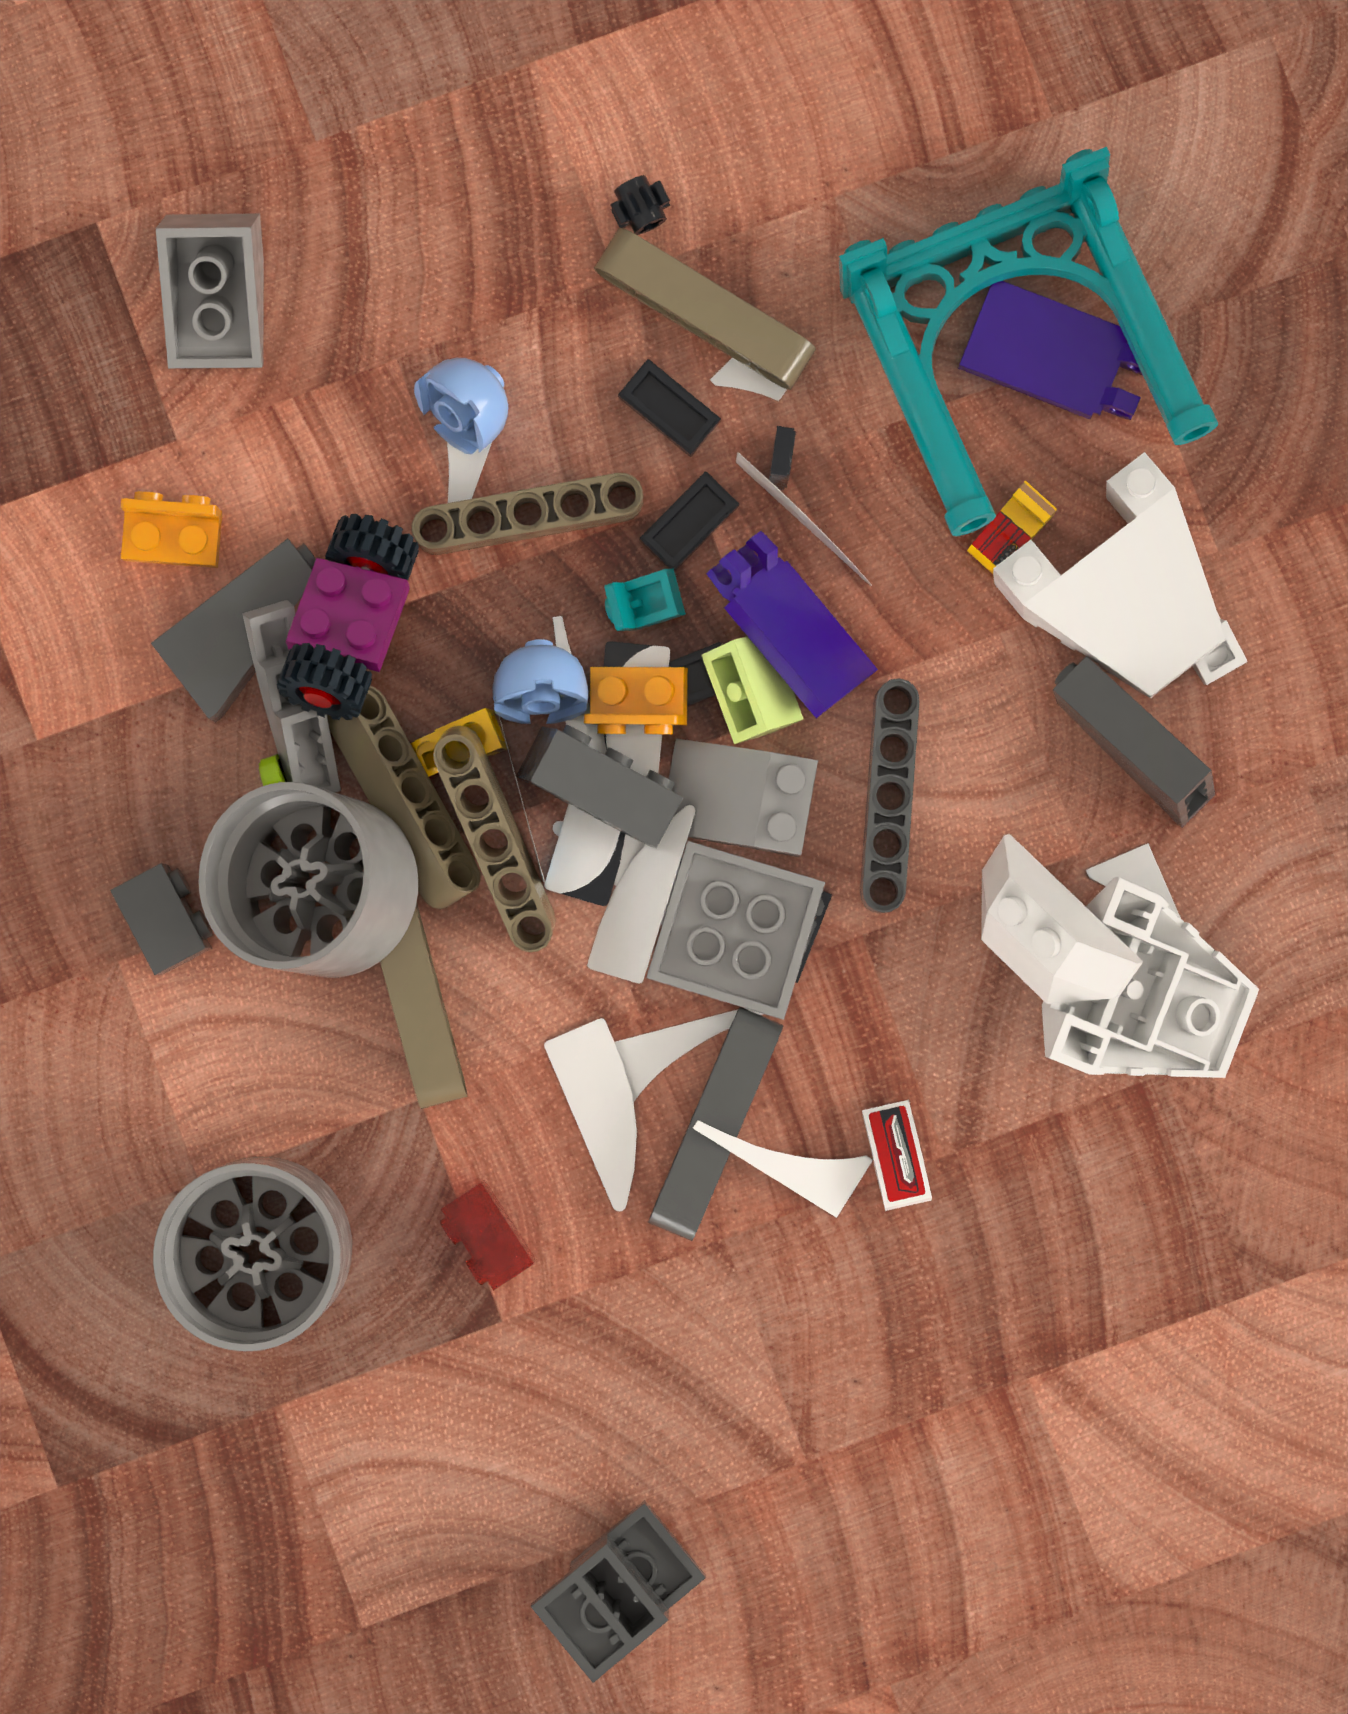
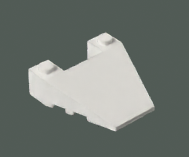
M1144 452L1107 480L1106 498L1128 523L1125 527L1062 575L1059 574L1035 543L1029 540L994 567L993 576L996 587L1025 621L1035 627L1039 626L1060 639L1061 643L1073 651H1079L1098 663L1099 667L1145 696L1152 698L1226 641V636L1176 489Z

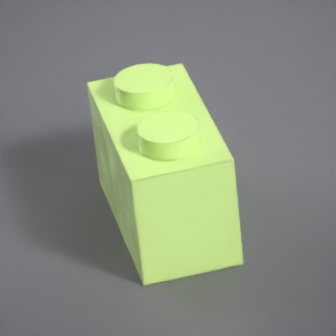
M748 636L732 640L701 655L734 744L774 733L804 720L794 691Z

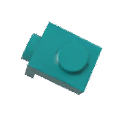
M663 569L627 582H613L604 587L607 596L605 599V610L617 631H637L686 615L674 569Z

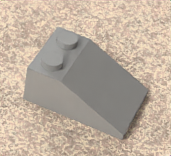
M260 213L165 215L155 229L168 369L262 368L264 343V257Z
M676 739L669 780L675 783L671 791L682 796L683 799L674 816L685 806H694L695 816L688 835L689 838L800 857L818 760L768 751Z

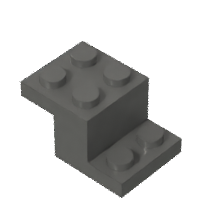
M644 1500L573 1559L569 1572L533 1601L531 1608L592 1683H594L669 1620V1608L706 1578V1574Z

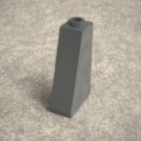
M287 538L151 643L205 715L216 723L225 715L256 673L242 613L288 600L294 605L296 614L316 558L304 543L296 549Z
M1087 656L1078 665L1073 662L1060 672L1055 680L1057 686L1053 689L1057 704L1183 828L1215 796L1212 770Z

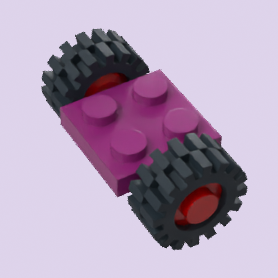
M351 514L350 518L344 515L337 522L325 555L326 560L316 558L285 640L289 653L277 682V689H280L279 693L283 697H289L288 701L293 705L301 704L302 710L307 712L314 710L317 712V716L324 718L328 714L334 720H340L341 717L345 720H352L353 717L357 718L359 716L372 682V674L370 671H366V669L377 672L381 670L410 590L408 580L419 552L418 543L413 542L414 537L410 533L402 534L403 528L398 525L390 527L388 526L389 521L382 518L380 522L374 521L372 515L365 514L363 519L358 514Z

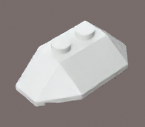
M1010 834L1003 836L982 869L981 940L1047 1004L1110 999L1120 996L1143 961Z

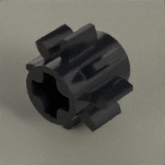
M641 175L626 181L614 190L618 201L611 204V211L619 228H626L631 225L634 234L640 235L655 229L667 220L663 209L670 206V199L661 181L650 185L646 175Z

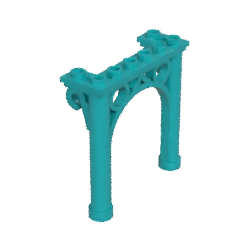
M1107 146L1094 152L1092 149H1084L1070 156L1066 163L1062 164L1060 184L1048 189L1045 186L1032 188L1020 197V200L1004 207L1001 204L988 206L976 215V218L960 225L958 222L942 225L933 232L932 236L916 243L914 240H906L895 245L889 250V254H887L886 242L882 238L872 243L870 240L859 241L849 246L844 254L839 256L840 292L843 299L849 297L851 304H855L947 511L944 519L952 536H962L974 532L993 521L996 514L938 389L932 368V355L937 337L951 314L972 295L994 283L1019 276L1049 275L1066 278L1089 288L1099 295L1113 311L1175 445H1183L1193 442L1207 435L1218 426V421L1211 406L1208 404L1204 405L1119 223L1117 204L1107 183L1111 155ZM1052 228H1060L1069 233L1072 237V244L1060 258L1046 256L1037 252L1033 247L1032 241L1035 236ZM1023 234L1021 248L1024 258H1017V250L1005 252L999 251L993 246ZM1082 243H1087L1100 274L1074 262L1081 253ZM971 255L972 262L959 275L961 284L954 288V278L943 266ZM984 262L990 265V267L983 269ZM926 280L937 281L945 289V296L936 309L912 306L905 299V293L911 286ZM896 286L895 293H892L890 288ZM903 318L913 323L928 324L921 343L920 354H918Z

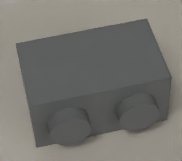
M160 863L110 890L154 975H163L212 949L207 939L213 936L212 929L200 910L193 913L185 897L191 894V890L178 868L171 871L169 865Z

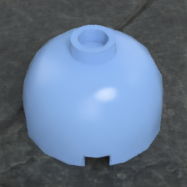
M467 358L447 359L430 369L414 385V395L423 415L431 410L433 415L442 423L433 427L434 430L451 446L465 454H473L477 449L481 452L504 429L509 409L504 390V381L501 375L489 365L484 366L475 360Z
M543 639L528 641L525 643V647L513 651L503 659L494 676V711L505 720L521 724H531L530 715L549 714L546 724L572 720L584 714L587 710L588 686L583 667L575 656L563 648L553 646L551 641Z

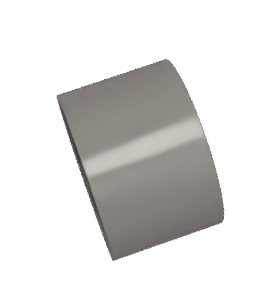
M279 782L248 792L235 801L218 819L207 838L201 856L199 893L210 927L218 939L238 957L265 968L316 977L339 978L354 975L371 968L384 959L400 942L410 925L415 911L418 896V870L414 853L405 834L393 819L382 810L364 801L316 786L297 782ZM331 808L340 812L334 830L330 827ZM315 830L317 836L307 843L308 835L311 831ZM277 834L288 849L282 848L280 851H277L270 846ZM357 838L360 844V851L355 858L351 859L349 853L350 845ZM283 868L282 875L277 876L279 870ZM309 873H313V874H317V875H316V876H313L312 879H310ZM338 886L337 892L334 895L332 893L333 888ZM269 898L270 901L276 902V905L260 913L258 900ZM319 902L323 906L315 907V904ZM291 916H293L297 924V928L293 932L290 930L289 925ZM338 920H341L343 931L333 939V926ZM311 939L310 956L300 957L305 942Z
M244 1158L218 1167L194 1179L170 1203L160 1221L154 1242L153 1266L155 1279L162 1299L169 1311L194 1336L209 1344L228 1350H265L284 1344L299 1336L336 1300L345 1284L351 1265L352 1235L348 1217L337 1195L314 1172L295 1162L281 1158ZM252 1176V1203L247 1204L245 1199L242 1198L235 1180L236 1177ZM270 1190L278 1191L285 1197L287 1205L283 1215L272 1216L265 1211L263 1197L266 1192ZM305 1197L316 1211L296 1223L291 1214ZM222 1200L233 1202L239 1210V1219L233 1226L222 1224L216 1216L217 1205ZM188 1217L214 1230L210 1234L209 1239L182 1235ZM256 1227H263L271 1232L267 1235L264 1232L256 1231ZM299 1227H309L316 1232L318 1245L314 1251L304 1252L296 1246L294 1234ZM276 1238L279 1240L280 1247L275 1246L274 1240ZM257 1240L260 1242L259 1251L271 1258H260L254 1264H250L248 1262L249 1254L238 1247L249 1246ZM213 1246L222 1252L224 1263L219 1271H210L203 1266L201 1252L204 1247ZM304 1261L329 1264L325 1281L308 1273L303 1268ZM290 1272L300 1277L303 1284L300 1296L292 1298L281 1292L279 1279L283 1273ZM218 1278L217 1281L221 1286L224 1285V1288L206 1308L194 1292ZM244 1282L251 1285L254 1289L256 1297L252 1306L242 1307L233 1300L232 1289L235 1283ZM272 1296L281 1324L264 1327L263 1300Z

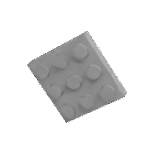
M687 841L646 978L784 1020L826 882Z

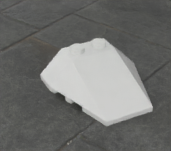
M1114 877L1086 907L1125 943L1143 963L1121 995L1116 998L1047 1004L1043 1001L1042 1016L1045 1057L1092 1075L1108 1073L1133 1076L1148 1074L1174 1077L1225 1078L1259 988L1221 952L1215 951L1199 936L1200 932L1190 923L1184 922L1169 907L1170 904L1163 897L1120 877Z

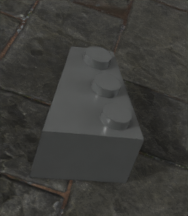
M569 725L565 726L563 732L558 729L542 726L516 777L553 794L559 800L567 804L569 803L624 834L657 849L683 799L682 796L671 791L675 783L652 770H649L646 777L630 769L634 760L608 747L605 754H602L589 747L588 745L592 738Z

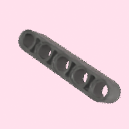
M900 678L891 679L884 683L876 693L873 703L860 896L865 907L879 914L891 912L902 904L906 894L920 700L915 686L909 681ZM894 689L904 692L909 699L908 710L903 714L889 712L883 700L886 692ZM893 736L903 741L906 753L901 761L891 762L882 756L880 745L881 741L886 737ZM883 784H893L900 789L902 802L897 809H884L877 801V791ZM880 831L891 832L897 837L899 848L893 857L885 858L876 853L873 841L876 834ZM884 878L892 882L896 894L890 904L882 906L872 900L870 887L874 880Z
M739 1007L648 1223L693 1241L730 1155V1151L696 1131L693 1127L699 1120L737 1138L784 1025Z

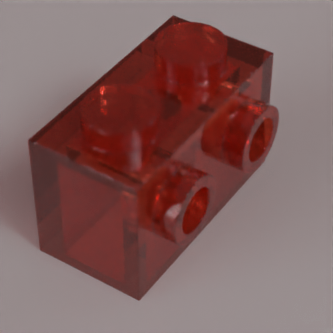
M485 1179L441 1208L446 1216L440 1220L442 1228L454 1245L462 1241L471 1255L466 1264L480 1285L488 1282L494 1291L535 1263V1256Z

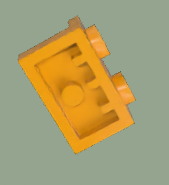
M144 491L135 492L134 499L121 498V509L124 511L121 559L129 562L218 568L222 511L216 505H210L211 498L198 495H182V502L163 501V494Z
M590 667V714H584V724H597V734H626V725H644V734H673V725H687L688 668Z

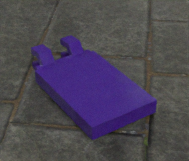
M1000 281L990 286L958 369L1087 419H1091L1093 413L1100 415L1103 410L1131 420L1141 398L1123 389L1111 387L1119 367L1142 375L1119 325L1005 281Z
M762 531L752 536L746 542V545L738 551L734 549L726 554L719 561V564L706 573L721 595L730 601L724 609L816 719L878 670L788 561L784 562L780 557L778 558V547Z

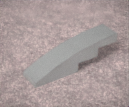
M284 600L242 613L265 711L287 782L304 783L332 792L341 791L327 714L324 718L317 716V712L314 710L304 711L301 709V704L293 705L288 701L289 697H283L279 693L280 689H277V682L289 653L285 640L295 616L294 605L288 600Z

